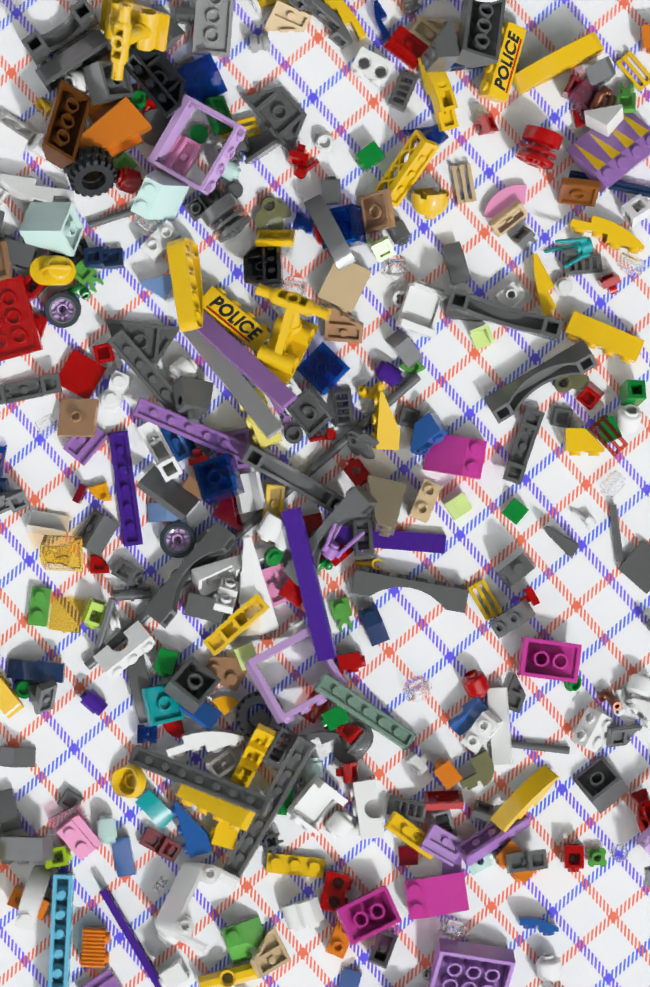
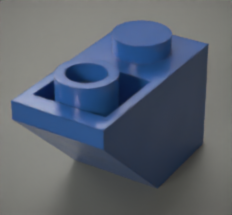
M428 412L414 424L410 447L412 454L425 455L434 444L443 441L444 436L449 433L437 414Z

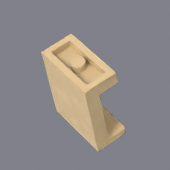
M334 262L317 296L320 299L319 303L326 307L327 304H330L346 314L352 315L372 271L355 263L338 270Z
M424 479L409 517L427 523L442 486Z

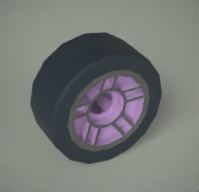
M60 290L54 292L49 296L45 304L44 313L46 319L58 328L72 326L77 322L81 314L80 300L69 291ZM61 306H65L67 309L64 313H61Z
M173 522L165 526L161 531L159 538L160 546L168 556L184 558L185 555L190 554L194 549L196 535L187 524ZM176 536L181 537V543L176 544L174 542Z

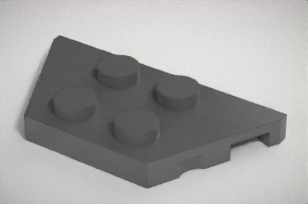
M283 86L259 91L251 95H243L242 100L268 129L270 127L275 129L283 142L282 145L290 153L307 117L305 111Z
M106 319L111 337L122 329L151 363L157 364L180 330L179 327Z

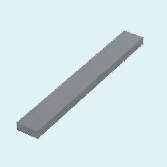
M196 330L183 332L185 337L268 440L284 429L280 421L230 361Z

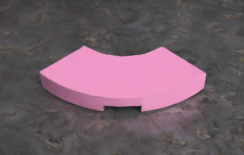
M512 185L500 190L488 202L483 217L493 219L517 199L524 205L527 185Z

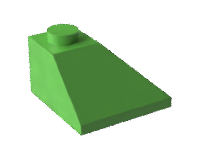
M259 916L222 927L221 930L233 964L250 960L265 937Z

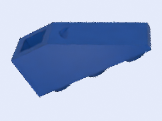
M178 800L174 801V806H171L174 818L178 817L179 820L177 829L179 835H183L185 843L182 844L185 855L189 854V857L192 858L212 852L213 848L208 831Z

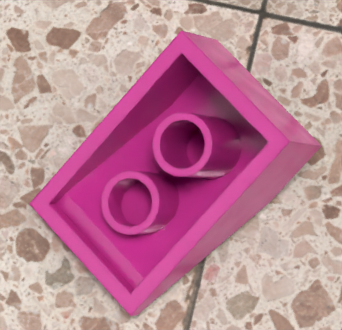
M445 435L443 441L434 444L430 451L426 453L423 470L480 480L487 441Z
M521 636L516 675L577 683L582 645Z
M464 871L408 878L404 881L410 920L470 910Z
M386 885L378 887L335 910L351 946L402 921Z

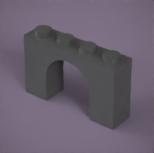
M79 0L69 7V17L53 30L45 34H39L35 30L21 40L25 50L36 66L99 24L96 13L87 0Z

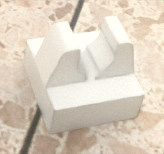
M425 752L420 757L417 754L411 756L406 763L420 776L429 769L425 763L431 758Z

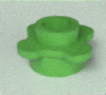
M604 848L588 849V865L590 867L595 865L604 867L607 864L605 860L606 850Z

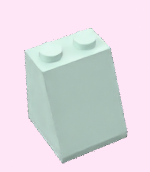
M156 168L145 177L130 211L146 219L174 220L190 186Z
M30 202L23 222L19 227V232L26 244L67 256H74L85 227L72 202Z

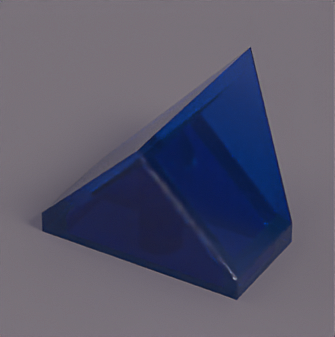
M437 123L433 126L402 130L410 138L415 129H418L426 139L436 142L439 146L449 138L444 131L439 132ZM417 138V140L415 141L416 146L420 142L419 138Z

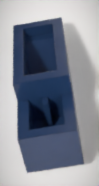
M9 659L7 678L44 682L55 680L56 683H64L66 663Z

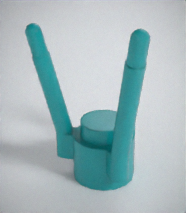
M586 236L557 239L555 243H575L545 249L544 253L574 248L575 252L581 255L564 265V268H568L581 259L589 257V252L593 251V244L590 237Z

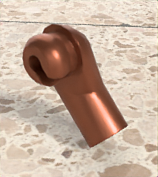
M602 86L595 94L590 107L593 109L600 108L604 98L611 97L612 89L608 88V86Z
M607 689L597 693L600 702L607 700L615 711L622 708L618 698Z

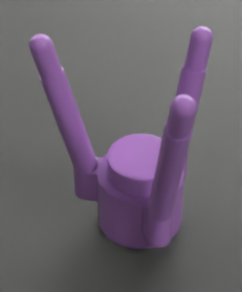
M334 522L320 552L329 560H333L335 557L339 559L365 532L362 531L339 550L340 545L335 539L342 525L335 530L337 523Z

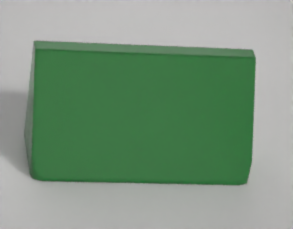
M224 96L207 97L203 103L204 105L233 120ZM206 114L214 136L233 131V128Z

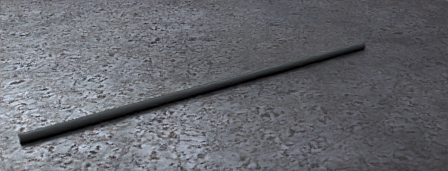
M416 372L386 397L389 407L421 380ZM375 408L352 428H358L361 431L365 430L372 423L371 419L372 414L375 413ZM346 433L304 469L302 473L311 477L349 443L345 436ZM287 486L285 487L284 500L294 492L293 489ZM263 509L255 512L243 523L244 531L235 530L233 532L238 540L262 520ZM220 556L206 561L201 566L213 563ZM191 575L184 584L183 588L186 587L192 581ZM144 611L141 612L109 640L102 649L109 645L114 650L127 638L123 633L137 621L142 625L150 616ZM94 655L84 662L89 670L98 664L93 658Z

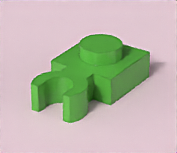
M620 82L619 88L621 93L617 94L616 105L622 104L623 113H636L637 97L636 92H634L633 82H630L629 88H624L623 82Z
M84 259L75 266V278L83 286L89 283L90 289L96 293L97 290L94 288V284L99 282L102 286L104 285L100 278L94 277L97 272L93 268L84 266Z
M348 597L330 601L333 619L340 620L338 625L339 631L343 632L342 625L345 623L352 630L353 625L347 619V617L352 616Z

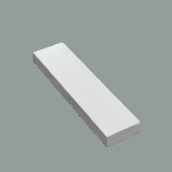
M507 687L489 688L487 691L488 709L503 721L491 737L493 765L513 764Z

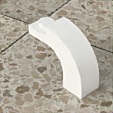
M148 421L138 426L137 430L148 447L164 480L168 482L182 474V469L159 427Z
M38 866L32 868L18 907L19 910L14 923L15 927L28 931L34 930L45 892L48 890L53 871Z

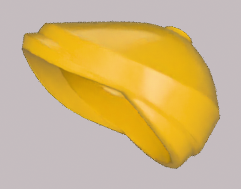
M124 765L112 775V788L117 796L129 799L141 795L145 789L146 777L143 770L137 765Z

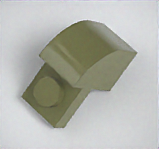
M483 750L468 758L475 773L459 781L463 789L467 788L470 790L478 786V781H481L485 787L492 780L494 765L488 752Z

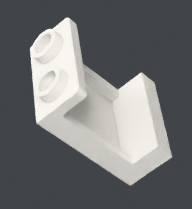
M420 280L409 282L395 326L426 338H435L437 331L434 329L444 299H447L449 294L444 293V289L433 286V289L427 287V283Z
M315 774L286 811L291 815L290 819L299 826L301 823L303 825L302 828L307 833L311 834L313 832L319 836L320 832L317 830V827L337 802L344 807L348 800Z

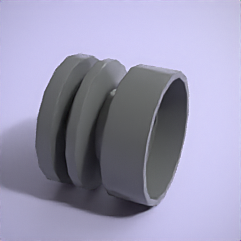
M228 193L217 200L200 216L207 227L217 224L212 233L214 236L220 234L217 238L220 243L238 235L251 221L249 215L242 217L246 212L245 209L235 212L239 202L232 193Z

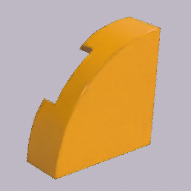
M107 482L88 487L91 494L97 499L112 501Z
M221 696L213 700V703L224 715L239 703L236 699L229 696Z

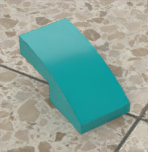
M148 789L135 802L161 829L174 819L172 810L151 789Z

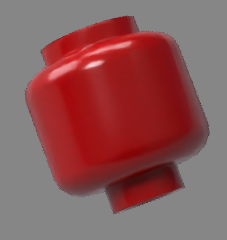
M125 166L116 171L117 180L115 185L118 190L128 194H134L137 190H140L143 179H141L142 176L138 170Z
M473 669L463 675L462 686L468 697H479L481 699L487 695L486 692L489 690L490 684L484 672Z

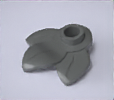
M358 428L348 430L345 436L349 442L348 447L350 451L356 456L361 454L366 459H374L375 455L371 447L377 446L379 441L372 435L363 433Z

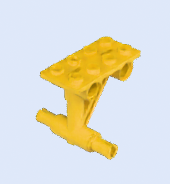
M102 0L99 29L104 31V36L107 39L111 40L110 60L113 63L111 79L115 77L117 81L123 80L124 64L128 62L130 45L136 43V48L141 51L156 49L163 52L166 50L170 22L169 14L128 0Z
M259 283L256 287L255 295L270 299L273 304L286 308V311L282 317L278 316L273 325V334L267 345L262 344L259 348L257 359L285 385H288L318 331V325L302 320L300 314L306 316L314 315L328 320L331 309L318 305L313 299L301 296L297 292H290L279 287L273 289Z

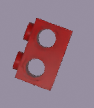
M327 869L319 903L322 910L336 913V909L348 903V898H345L346 891H350L353 879H349L350 874ZM335 878H342L344 884L341 887H335L333 885ZM330 897H338L340 900L339 904L331 906L328 902Z

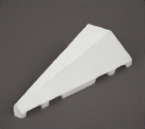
M246 535L242 537L244 543L243 553H241L240 607L255 594L259 593L270 609L240 636L263 635L279 629L252 538Z
M275 544L255 550L259 564L265 561V551L271 547L276 548ZM241 554L191 569V580L196 593L208 597L217 595L222 577L232 578L240 582V571H242Z

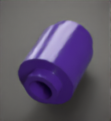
M382 360L374 371L379 379L391 387L394 385L398 386L403 379V371L388 361Z
M93 688L91 690L86 689L80 696L82 699L80 703L93 715L95 713L99 716L108 706L105 702L106 699Z

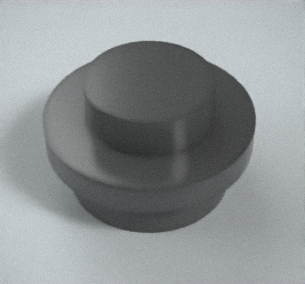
M229 181L224 187L225 195L232 193L236 199H239L243 194V187L238 181Z
M290 425L285 429L284 437L287 442L297 444L303 438V431L298 425Z

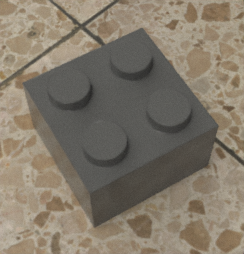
M191 655L170 679L163 691L191 714H194L216 689L221 679Z

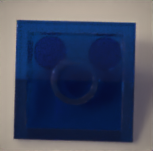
M210 53L176 69L186 81L184 89L187 95L201 103H204L207 97H216L228 91Z
M351 203L329 209L349 248L367 244L362 206ZM321 237L323 249H328Z

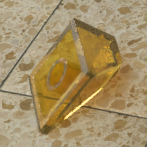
M44 535L40 544V560L43 568L52 571L83 572L82 537Z

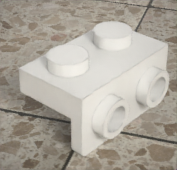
M588 706L571 741L597 753L608 727H611L613 719Z

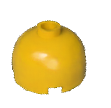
M433 188L415 189L414 192L411 191L412 207L418 214L424 215L425 219H435L436 215H440L446 210L449 203V191L439 188V192L433 190Z

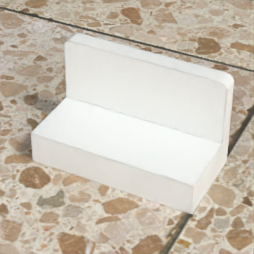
M5 111L0 116V143L19 156H22L27 145L37 134V131Z
M256 470L246 474L231 476L239 514L266 508L259 471Z
M32 510L26 532L66 539L70 517Z

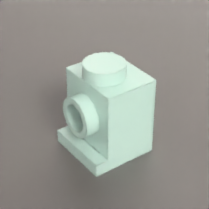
M491 852L483 857L484 861L482 864L475 862L468 867L472 876L493 865L491 861L494 858Z

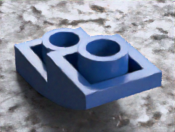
M475 697L462 705L463 712L448 721L449 727L459 736L473 726L483 711L488 710V706L479 697Z
M518 916V924L523 926V929H533L535 925H538V931L543 933V936L554 935V932H559L558 926L547 920L531 916Z

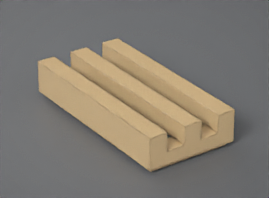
M471 164L451 166L457 204L477 201ZM464 169H467L472 198L468 197ZM456 170H460L463 193L465 198L462 200L460 196Z
M517 199L490 220L488 224L499 238L524 219L528 213L522 202Z

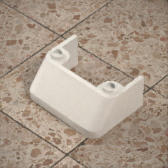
M191 860L184 862L156 917V929L204 953L208 944L191 936L194 931V923L190 918L184 916V913L200 881L211 885L219 879L236 887L240 878L211 864Z

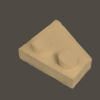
M276 0L262 32H304L312 14L307 10L299 12L289 2L284 0Z
M420 16L409 32L429 46L448 22L442 19ZM459 22L453 23L455 33L459 29Z
M275 927L268 930L250 960L258 979L263 978L291 961Z

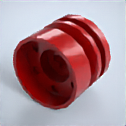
M526 125L522 139L528 142V144H519L518 148L521 151H517L515 157L529 166L552 170L554 167L552 161H555L557 156L550 152V150L559 151L563 137L552 130L540 126Z

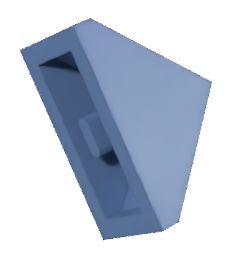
M171 274L140 281L142 288L166 301L173 289Z
M148 503V522L187 521V516L181 520L159 503Z

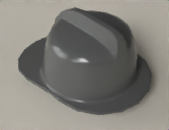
M355 722L350 724L356 725L363 730L351 744L341 736L336 740L333 752L335 758L340 763L358 762L371 747L374 735L372 729L365 723Z

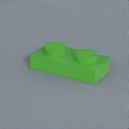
M32 587L27 625L47 627L52 589Z

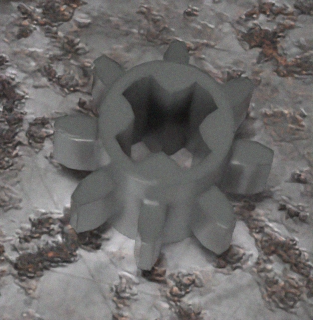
M269 831V835L263 838L265 841L260 846L266 847L265 854L268 851H272V854L275 855V850L277 849L282 851L279 843H283L284 840H278L279 832L276 835H272V832ZM276 839V846L268 847L269 843L267 841Z

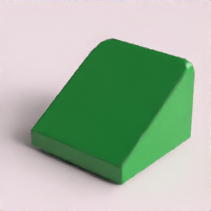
M513 498L502 514L517 525L529 509Z

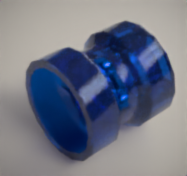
M298 211L292 229L297 231L304 230L306 234L311 235L315 223L310 216H306L304 212Z
M138 724L137 743L150 742L151 744H157V725L149 727L144 724Z

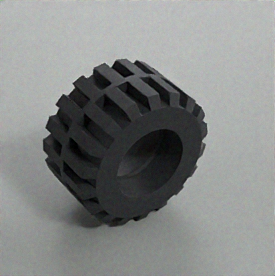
M86 146L84 149H78L75 161L66 166L71 189L83 197H94V195L100 196L101 193H107L108 189H112L113 183H116L117 172L112 156L102 147Z
M259 691L249 693L243 697L235 712L238 728L249 738L252 737L257 727L249 721L248 713L250 708L256 704L267 706ZM277 699L279 705L281 706V708H282V710H283V707H282L280 701ZM271 713V719L265 726L275 730L277 733L282 723L277 724Z

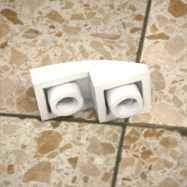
M222 577L213 610L232 614L240 582L232 578Z

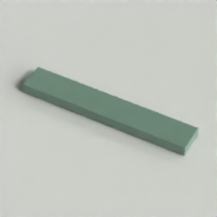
M325 672L321 674L313 688L405 751L408 750L416 736V733Z

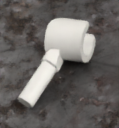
M572 510L571 513L581 519L586 528L592 531V527L588 524L590 522L597 524L592 516L586 517L576 510Z

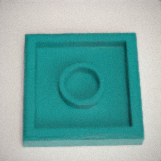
M168 683L141 689L149 727L185 719L184 713L179 710L181 705L163 691Z

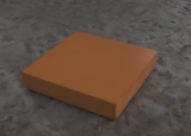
M562 177L557 203L595 207L600 189V181Z

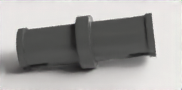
M131 586L129 589H112L113 598L116 601L130 600L134 602L135 599H152L151 586L133 588Z

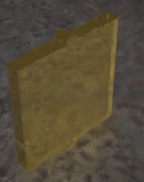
M53 596L49 629L62 631L63 633H80L85 600L72 599L70 596L67 598Z

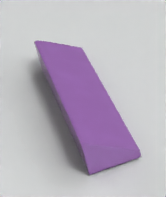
M526 815L521 819L517 818L506 833L492 822L455 846V849L469 867L530 826L529 818Z

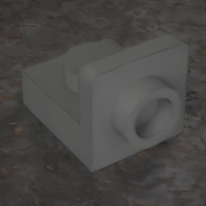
M120 557L111 572L112 575L135 588L143 581L146 573Z

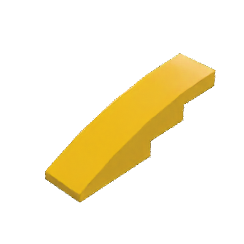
M322 0L323 3L337 13L346 28L352 26L359 42L366 39L367 35L357 17L343 0Z
M535 253L532 256V269L536 296L542 315L553 317L551 311L555 310L557 306L549 291L555 286L538 254Z
M259 593L255 594L217 627L211 635L203 640V643L213 656H217L254 624L270 607Z
M258 723L229 780L230 782L248 788L275 736V730Z
M543 765L500 806L490 820L506 833L517 818L521 819L532 805L536 806L559 776L546 765Z

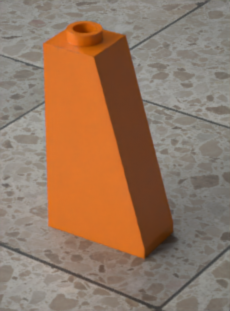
M125 97L82 133L78 149H84L86 146H97L98 148H104L106 151L151 131L152 127L130 100Z

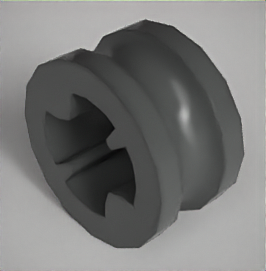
M411 0L403 6V9L407 10V16L416 13L422 8L421 5H418V0Z

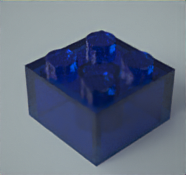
M322 342L297 367L296 371L324 398L350 371V368Z
M225 453L192 465L203 502L211 505L245 493L235 456Z

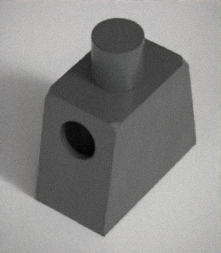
M180 376L172 383L176 410L179 413L188 414V423L196 424L199 422V417L203 416L210 409L213 382Z
M523 551L496 574L506 587L510 588L535 569L536 564Z

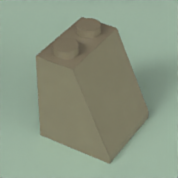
M368 475L366 490L378 502L371 510L374 530L379 532L380 536H394L406 483Z

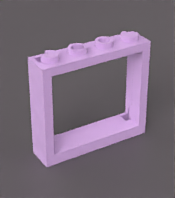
M185 94L182 106L175 111L147 161L208 196L215 189L218 178L225 172L228 161L235 155V149L239 142L243 141L247 129ZM195 108L233 128L232 133L201 185L163 164Z
M309 627L244 663L277 724L283 721L287 724L295 719L294 715L299 712L301 715L311 710L310 706L315 703L319 706L328 701L326 697L318 694L284 713L257 666L309 637L313 644ZM333 659L324 660L323 663L331 677L346 686L347 684Z

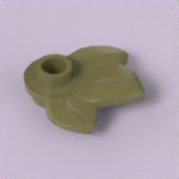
M267 196L261 200L260 210L255 214V225L258 230L263 229L265 226H268L271 230H282L284 225L283 218L291 217L292 213L288 205L279 203L272 196ZM267 203H271L273 208L267 209L265 206Z
M582 374L561 377L554 380V387L560 393H567L571 389H581L589 381V376ZM566 381L567 385L565 387L560 386V382Z

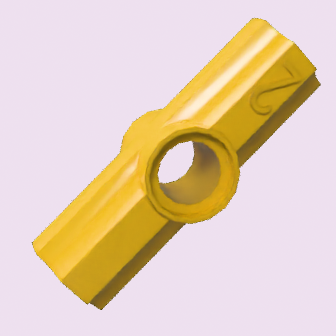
M251 963L200 975L198 976L199 987H231L235 984L258 979ZM225 973H231L233 980L226 982L222 976Z

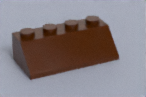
M64 80L59 81L41 143L45 159L60 169L75 161L91 105V98Z

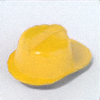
M59 255L39 256L31 263L29 270L32 279L40 285H67L73 281L76 275V268L72 260Z

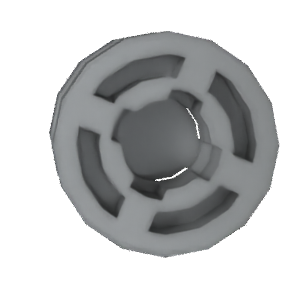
M262 32L261 35H249L252 53H258L259 50L271 51L268 32Z

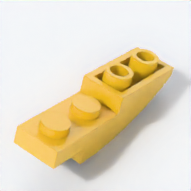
M419 57L418 62L426 95L431 97L439 132L459 127L455 108H458L446 72L426 73L425 67L421 62L422 57Z
M592 215L590 222L577 219L570 221L569 229H573V233L582 235L584 232L591 233L592 237L600 239L605 236V244L609 245L608 248L620 250V248L628 249L627 252L632 254H638L644 250L645 246L637 237L622 226L607 219Z

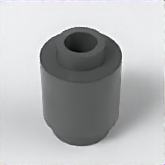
M399 216L394 217L396 227L386 230L394 245L399 244V246H402L410 241L411 234L403 219L400 220Z

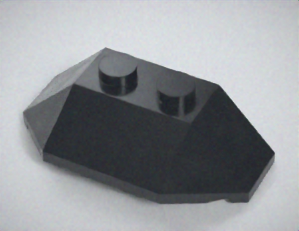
M132 48L129 51L128 62L124 64V68L163 115L168 118L182 106L185 79L161 51H141L137 48Z
M254 245L243 256L244 283L256 287L261 283L273 289L277 287L283 288L281 247H256Z

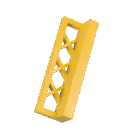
M415 129L374 190L376 192L380 191L388 183L387 189L391 190L392 204L398 207L440 146L436 142L426 139L420 130ZM417 138H419L420 142L417 145V147H415V141L417 140ZM409 153L408 160L404 163V157ZM398 168V174L394 178V172Z

